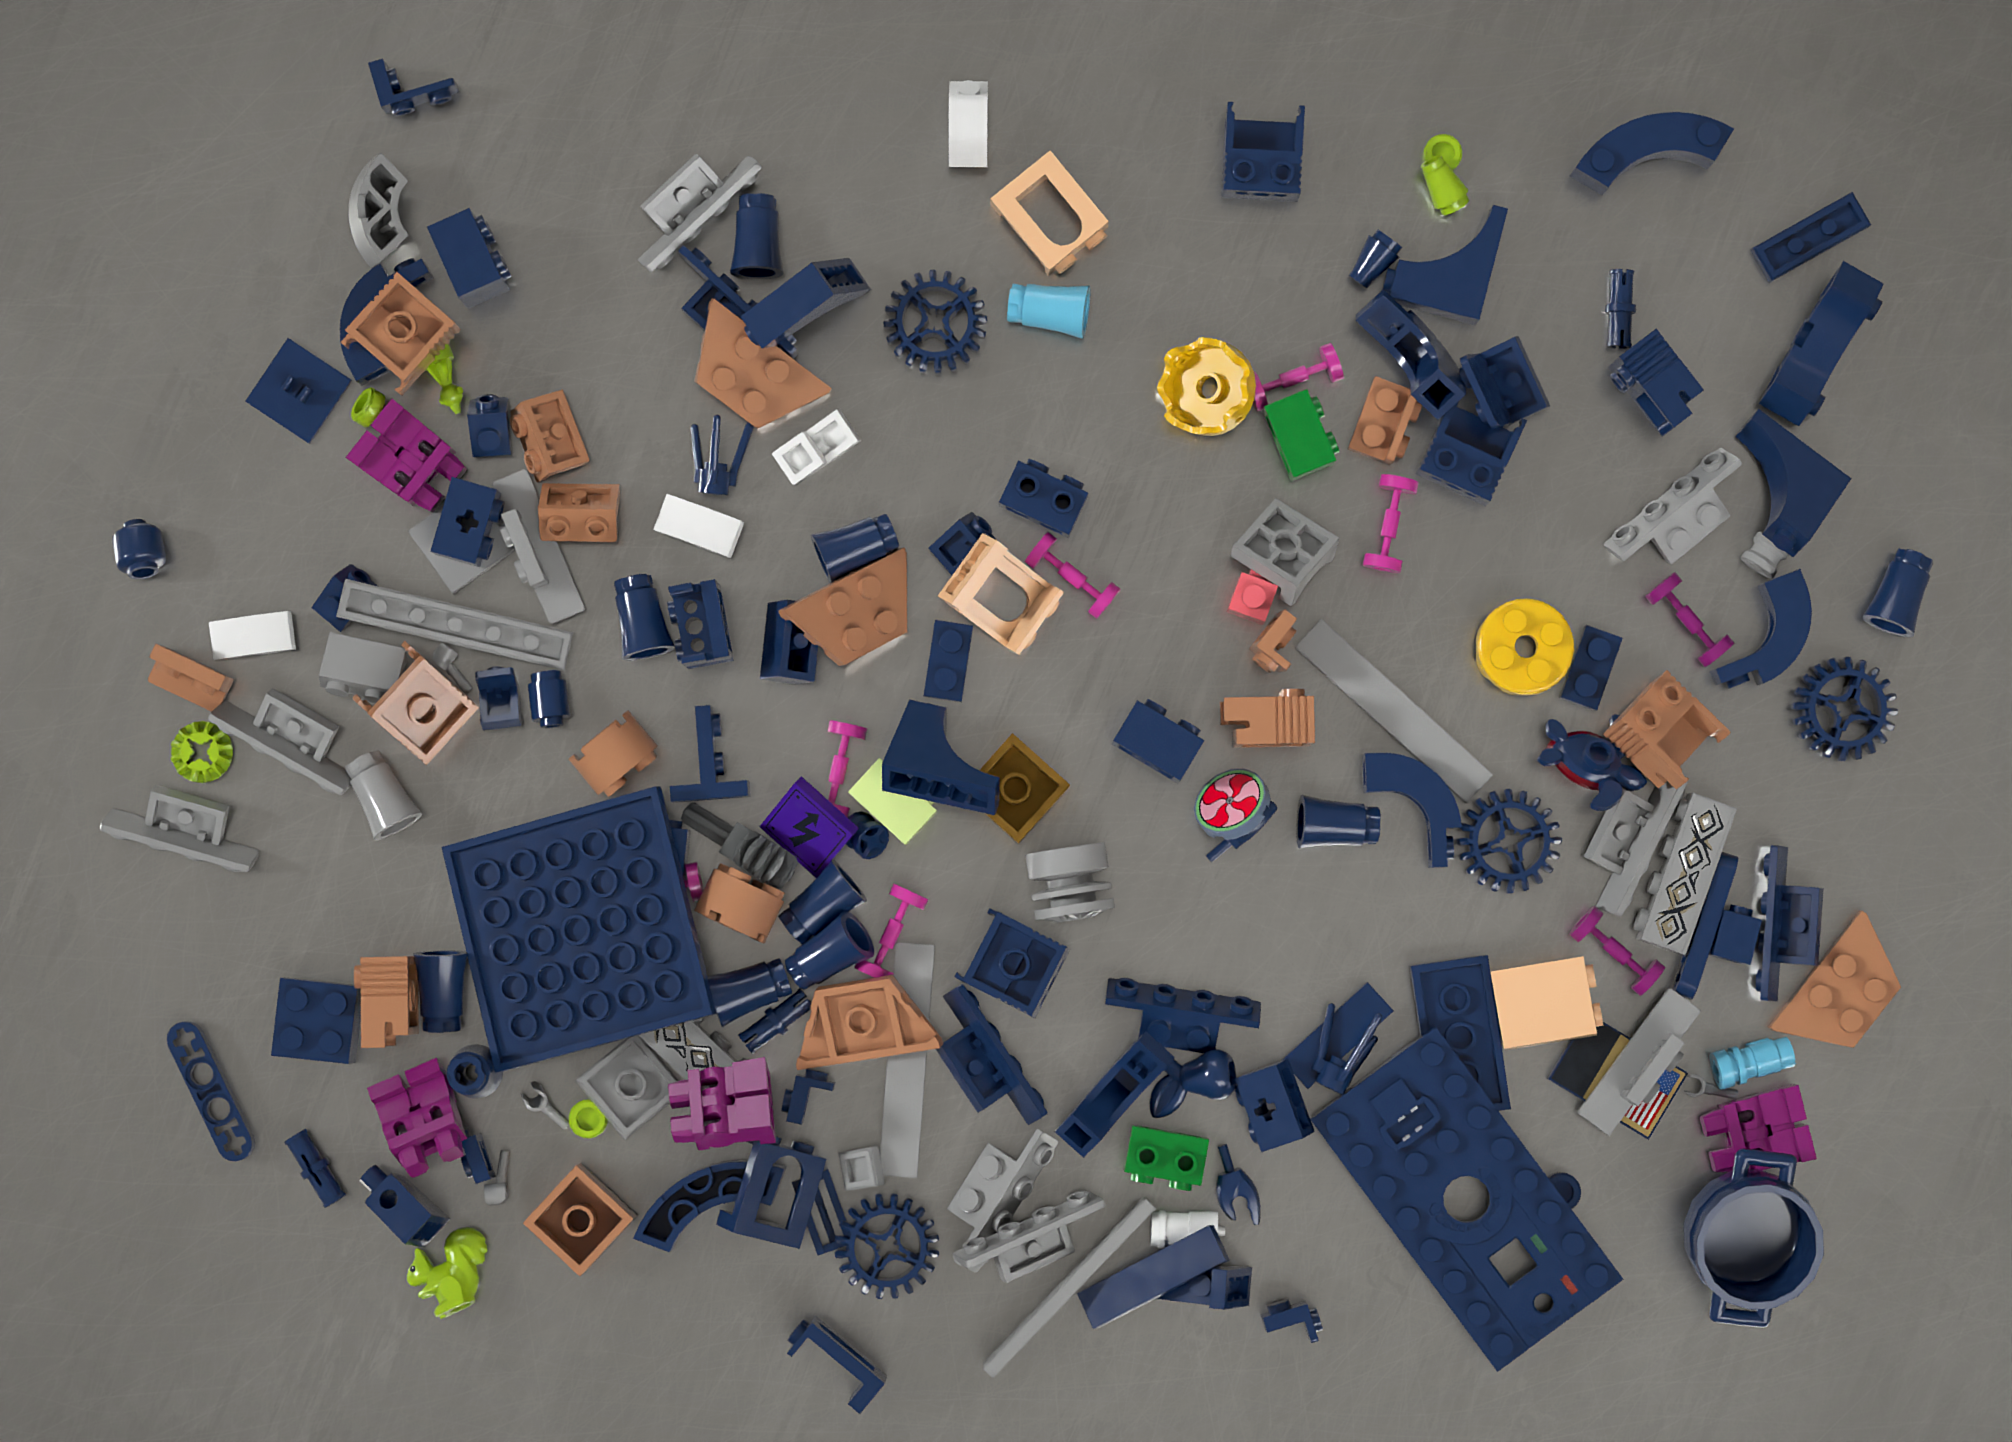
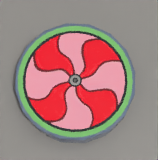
M1230 769L1220 773L1207 782L1197 795L1194 806L1196 820L1202 829L1213 838L1217 836L1223 837L1225 840H1231L1244 836L1256 828L1264 819L1263 812L1266 809V805L1269 808L1271 801L1269 789L1255 772L1247 769Z

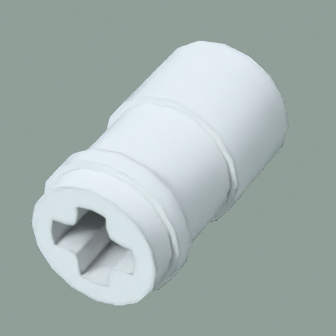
M1159 1210V1212L1151 1213L1150 1246L1164 1249L1208 1225H1214L1218 1235L1225 1236V1227L1218 1226V1212L1189 1211V1213Z

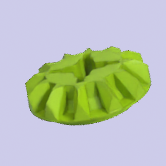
M192 722L179 729L175 739L171 742V761L178 774L192 782L207 783L218 779L227 771L233 758V746L228 734L222 732L216 724L211 722ZM191 740L199 745L210 743L213 740L207 750V754L210 756L209 759L213 762L212 764L200 758L189 763L195 754V750L192 748L193 745L190 743Z

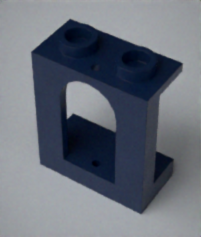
M776 1136V1143L760 1144L759 1140L747 1141V1143L753 1146L733 1212L720 1210L716 1225L736 1234L800 1249L827 1159L814 1154L815 1147L803 1142L792 1140L791 1147L780 1144L782 1138ZM792 1156L800 1164L801 1176L786 1226L756 1219L768 1175L773 1164L781 1157Z
M817 1316L810 1323L803 1319L787 1340L792 1344L787 1354L792 1357L807 1338L811 1339L862 1382L852 1393L848 1402L850 1407L861 1414L884 1386L887 1375Z

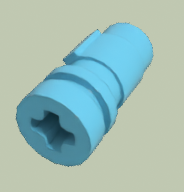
M1787 1037L1776 1040L1765 1038L1746 1043L1745 1048L1742 1049L1734 1046L1728 1048L1727 1052L1723 1049L1711 1052L1709 1055L1711 1071L1715 1083L1720 1090L1735 1086V1082L1738 1085L1745 1084L1749 1078H1758L1781 1072V1070L1794 1067L1796 1064L1793 1047Z

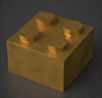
M1013 733L979 770L989 775L1000 777L999 806L996 814H984L1018 844L1070 787L1066 780Z

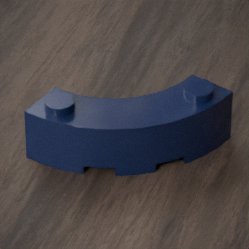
M1666 112L1646 115L1622 124L1603 136L1582 157L1570 174V177L1603 195L1612 182L1621 174L1637 166V164L1651 159L1682 160L1708 169L1717 159L1734 128L1721 121L1693 113Z
M1843 261L1819 296V300L1809 318L1805 319L1790 344L1791 348L1781 365L1777 367L1759 404L1797 426H1800L1808 414L1814 417L1826 398L1821 392L1848 344L1863 321L1867 319L1871 322L1880 309L1883 301L1878 299V295L1884 283Z
M748 1159L712 1164L682 1178L655 1201L640 1222L633 1239L671 1252L683 1230L694 1218L714 1206L736 1202ZM777 1163L773 1164L760 1203L769 1206L773 1204L787 1166Z

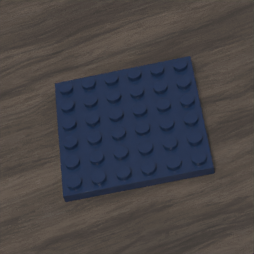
M654 786L441 847L466 953H468L467 957L495 1073L509 1071L717 1014L660 786Z

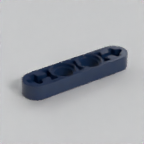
M1723 851L1686 955H1682L1672 988L1682 997L1689 1000L1694 998L1738 865V856Z
M194 1022L176 1023L167 1034L168 1048L219 1153L228 1161L236 1162L246 1159L255 1149V1138L204 1031ZM181 1029H184L186 1033L193 1032L195 1034V1038L190 1041L194 1052H199L203 1049L205 1056L193 1058L187 1064L185 1063L184 1057L191 1056V1053L186 1045L179 1046L176 1040L181 1037ZM198 1063H206L212 1068L213 1078L207 1085H200L193 1079L192 1072ZM217 1097L225 1099L230 1106V1112L223 1120L213 1118L209 1111L210 1103ZM235 1118L239 1125L231 1127L236 1137L243 1136L246 1140V1143L241 1146L243 1152L240 1155L237 1150L229 1151L227 1148V1144L232 1141L228 1130L220 1134L217 1129L219 1126L231 1123Z

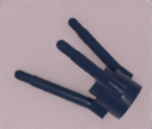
M714 415L710 462H704V469L698 425H691L695 466L694 483H698L699 493L728 495L729 486L736 487L737 473L754 426L748 422L745 425L730 470L727 472V464L718 463L721 431L720 415Z
M1330 1003L1327 1006L1318 1057L1312 1070L1319 1073L1315 1082L1344 1095L1355 1073L1377 1043L1378 1037L1373 1034L1383 1017L1380 1013L1375 1015L1347 1062L1333 1055L1328 1062L1326 1061L1335 1011V1005Z

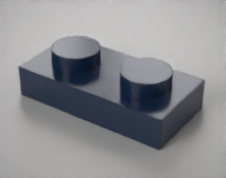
M935 620L924 697L962 703L973 625Z
M1585 625L1559 698L1597 711L1623 638Z

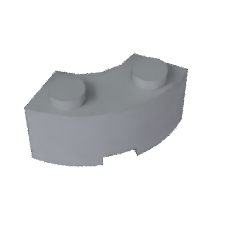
M382 153L371 159L362 169L354 183L349 201L348 214L351 234L359 253L371 268L383 261L408 236L400 222L397 208L400 192L408 180Z

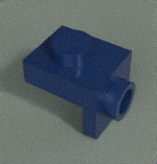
M485 394L470 400L467 419L473 457L511 455L512 444L508 420V397Z
M349 564L333 575L311 607L339 632L345 630L352 622L351 620L336 617L345 579L378 586L365 571L356 568L353 564Z
M494 666L487 670L475 672V680L479 689L480 723L483 731L521 726L519 684L514 669L512 667Z
M806 1069L805 1076L796 1075L793 1090L786 1089L781 1111L788 1113L786 1122L803 1124L811 1087L829 1091L834 1090L836 1082L827 1081L828 1073Z
M1289 1299L1267 1305L1268 1312L1260 1314L1267 1333L1303 1322L1309 1341L1315 1343L1319 1341L1316 1332L1323 1330L1316 1307L1309 1309L1306 1301L1292 1305Z

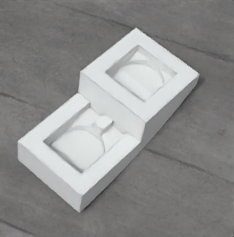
M836 409L813 427L801 432L774 451L772 455L790 482L796 485L861 442V439L842 411Z
M666 494L653 530L731 558L744 522Z
M291 611L209 622L213 660L222 661L296 649Z

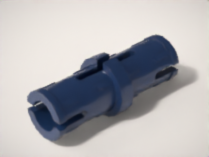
M1611 269L1609 273L1610 302L1605 307V313L1609 314L1607 347L1615 349L1616 346H1619V349H1628L1632 347V314L1636 313V305L1632 304L1634 270L1626 269V272H1623V269Z
M801 988L797 989L794 994L774 1009L772 1007L764 1011L765 1016L738 1034L742 1042L745 1043L758 1034L756 1038L745 1045L752 1054L777 1034L784 1035L789 1031L787 1029L789 1025L811 1010L812 1002L808 999L795 1007L807 997Z
M306 1129L284 1142L303 1170L300 1173L303 1180H309L322 1201L324 1208L346 1196V1193L343 1192L328 1167L331 1164L327 1157L322 1158Z

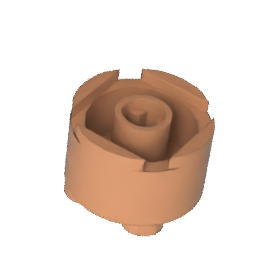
M629 710L622 714L626 720L625 723L620 725L617 720L613 721L580 749L584 754L581 759L576 754H573L568 759L597 795L604 791L608 797L626 783L627 780L623 776L633 767L640 772L657 758L653 750L658 745Z
M720 863L717 869H713L694 911L764 944L784 903L782 898L785 893L754 879L750 885L748 883L751 876Z

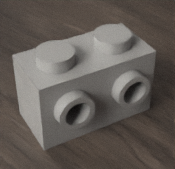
M330 632L319 673L320 687L326 688V692L335 696L347 697L349 693L364 696V699L368 702L376 704L404 673L407 663L406 650L403 647Z

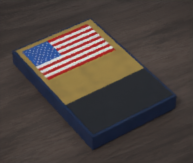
M1603 1022L1604 1026L1596 1027L1597 1036L1570 1040L1547 1078L1584 1102L1631 1039ZM1678 1066L1671 1072L1665 1070L1657 1081L1661 1086L1652 1100L1647 1104L1642 1101L1639 1106L1632 1105L1619 1123L1649 1140L1688 1073Z

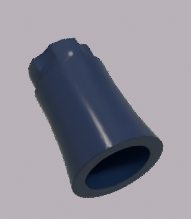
M758 193L739 196V210L736 212L735 245L730 274L735 277L744 279H772L784 274L779 245V213L776 211V199L773 195Z
M887 514L874 517L873 519L868 517L837 529L811 534L817 557L830 583L872 561L885 557L886 552H891V550L899 547L896 533Z
M1898 548L1894 560L1888 565L1874 599L1862 616L1863 620L1887 633L1902 637H1913L1923 595L1930 579L1929 572L1932 568L1933 560L1920 552Z
M636 574L616 580L614 582L617 594L615 601L621 630L622 659L627 661L647 659L674 650L675 646L662 614L657 589L653 588L651 575Z
M1301 795L1296 821L1298 848L1336 845L1362 846L1363 843L1376 844L1380 837L1379 807H1365L1361 803L1337 802Z
M832 860L822 873L788 904L789 908L780 913L778 917L788 932L797 941L804 944L812 936L817 935L843 911L849 912L867 902V899L848 873L836 861Z
M843 911L826 928L796 948L793 955L785 960V966L794 983L799 988L805 990L811 985L821 984L854 964L872 958L874 956V946L862 923L852 913Z
M438 950L413 953L418 976L420 1016L423 1017V1031L444 1033L461 1030L464 973L468 954L466 951Z
M780 958L772 960L767 964L763 961L749 967L708 976L721 1027L761 1007L778 1002V998L792 994L788 977Z
M479 1044L468 1045L460 1049L454 1055L447 1068V1080L450 1086L463 1096L474 1099L484 1098L492 1094L500 1085L503 1077V1072L495 1073L489 1047ZM470 1065L475 1066L474 1072L478 1074L475 1080H470L465 1074L466 1068Z

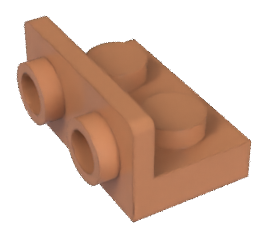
M1375 376L1347 450L1388 465L1394 462L1395 457L1402 459L1410 437L1404 435L1409 421L1416 423L1422 405L1411 395V390Z
M563 389L522 401L510 411L511 429L514 435L520 438L525 451L524 462L526 468L534 475L537 483L546 480L551 475L583 466L590 461Z
M542 483L538 505L540 539L542 541L615 542L618 536L619 484Z
M1286 609L1276 613L1249 648V650L1256 654L1252 660L1268 673L1275 672V670L1279 673L1287 671L1291 666L1290 662L1274 651V648L1277 650L1283 649L1297 631L1291 627L1297 618Z
M156 643L149 658L156 661L148 677L150 683L211 712L224 702L234 679Z

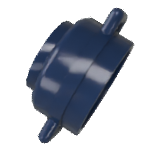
M1739 1149L1735 1154L1733 1171L1708 1182L1691 1202L1683 1223L1684 1248L1698 1278L1713 1291L1709 1310V1318L1713 1322L1759 1328L1767 1327L1771 1321L1772 1309L1798 1297L1816 1277L1824 1256L1823 1229L1809 1200L1793 1186L1797 1159L1792 1154ZM1749 1166L1780 1168L1779 1176L1759 1169H1749ZM1729 1303L1748 1310L1726 1308V1305Z

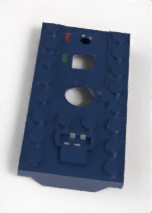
M1436 1026L1402 1048L1349 1087L1344 1095L1340 1094L1330 1104L1310 1118L1497 1372L1624 1280ZM1463 1176L1479 1179L1486 1185L1489 1192L1490 1202L1487 1211L1480 1218L1469 1222L1454 1219L1444 1206L1443 1196L1446 1187L1453 1180ZM1518 1238L1537 1266L1512 1285H1508L1489 1258ZM1548 1294L1552 1297L1553 1307L1550 1311L1540 1312L1535 1308L1534 1301L1538 1295Z

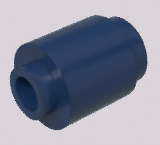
M548 670L532 673L530 675L531 683L528 684L532 722H540L541 728L563 726V719L570 717L567 684L566 680L562 679L561 671Z

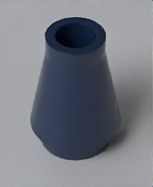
M1377 229L1373 236L1368 235L1349 276L1368 288L1378 276L1400 258L1397 254L1402 249V246Z

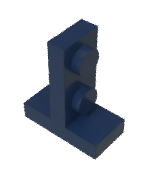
M711 705L695 706L701 784L670 786L671 802L751 797L750 782L748 780L718 781V775H725L723 752H716L715 737L722 736L720 713L713 714V707Z
M1237 1265L1212 1268L1211 1271L1156 1299L1209 1305V1308L1222 1310L1249 1306L1252 1267Z

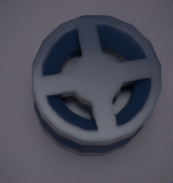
M859 811L848 816V819L859 829L846 845L854 849L864 859H872L879 856L889 842L888 829L880 822H876L867 812Z

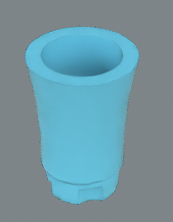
M1012 284L1008 300L1007 320L1008 322L1022 323L1023 326L1062 332L1084 339L1090 309V285L1066 287Z

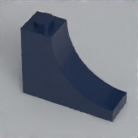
M1493 205L1479 234L1468 245L1450 256L1425 262L1399 259L1395 269H1387L1382 290L1384 289L1389 292L1388 294L1402 307L1476 325L1480 320L1508 208Z
M850 258L811 262L740 317L746 324L744 330L747 336L755 345H760L762 349L774 347L811 321L848 301L860 298L871 288Z
M1758 409L1742 426L1735 437L1756 457L1769 484L1771 512L1762 535L1773 542L1778 549L1794 557L1811 540L1852 478Z
M909 699L882 762V791L995 815L999 806L1000 777L989 775L973 768L952 750L946 739L947 707Z

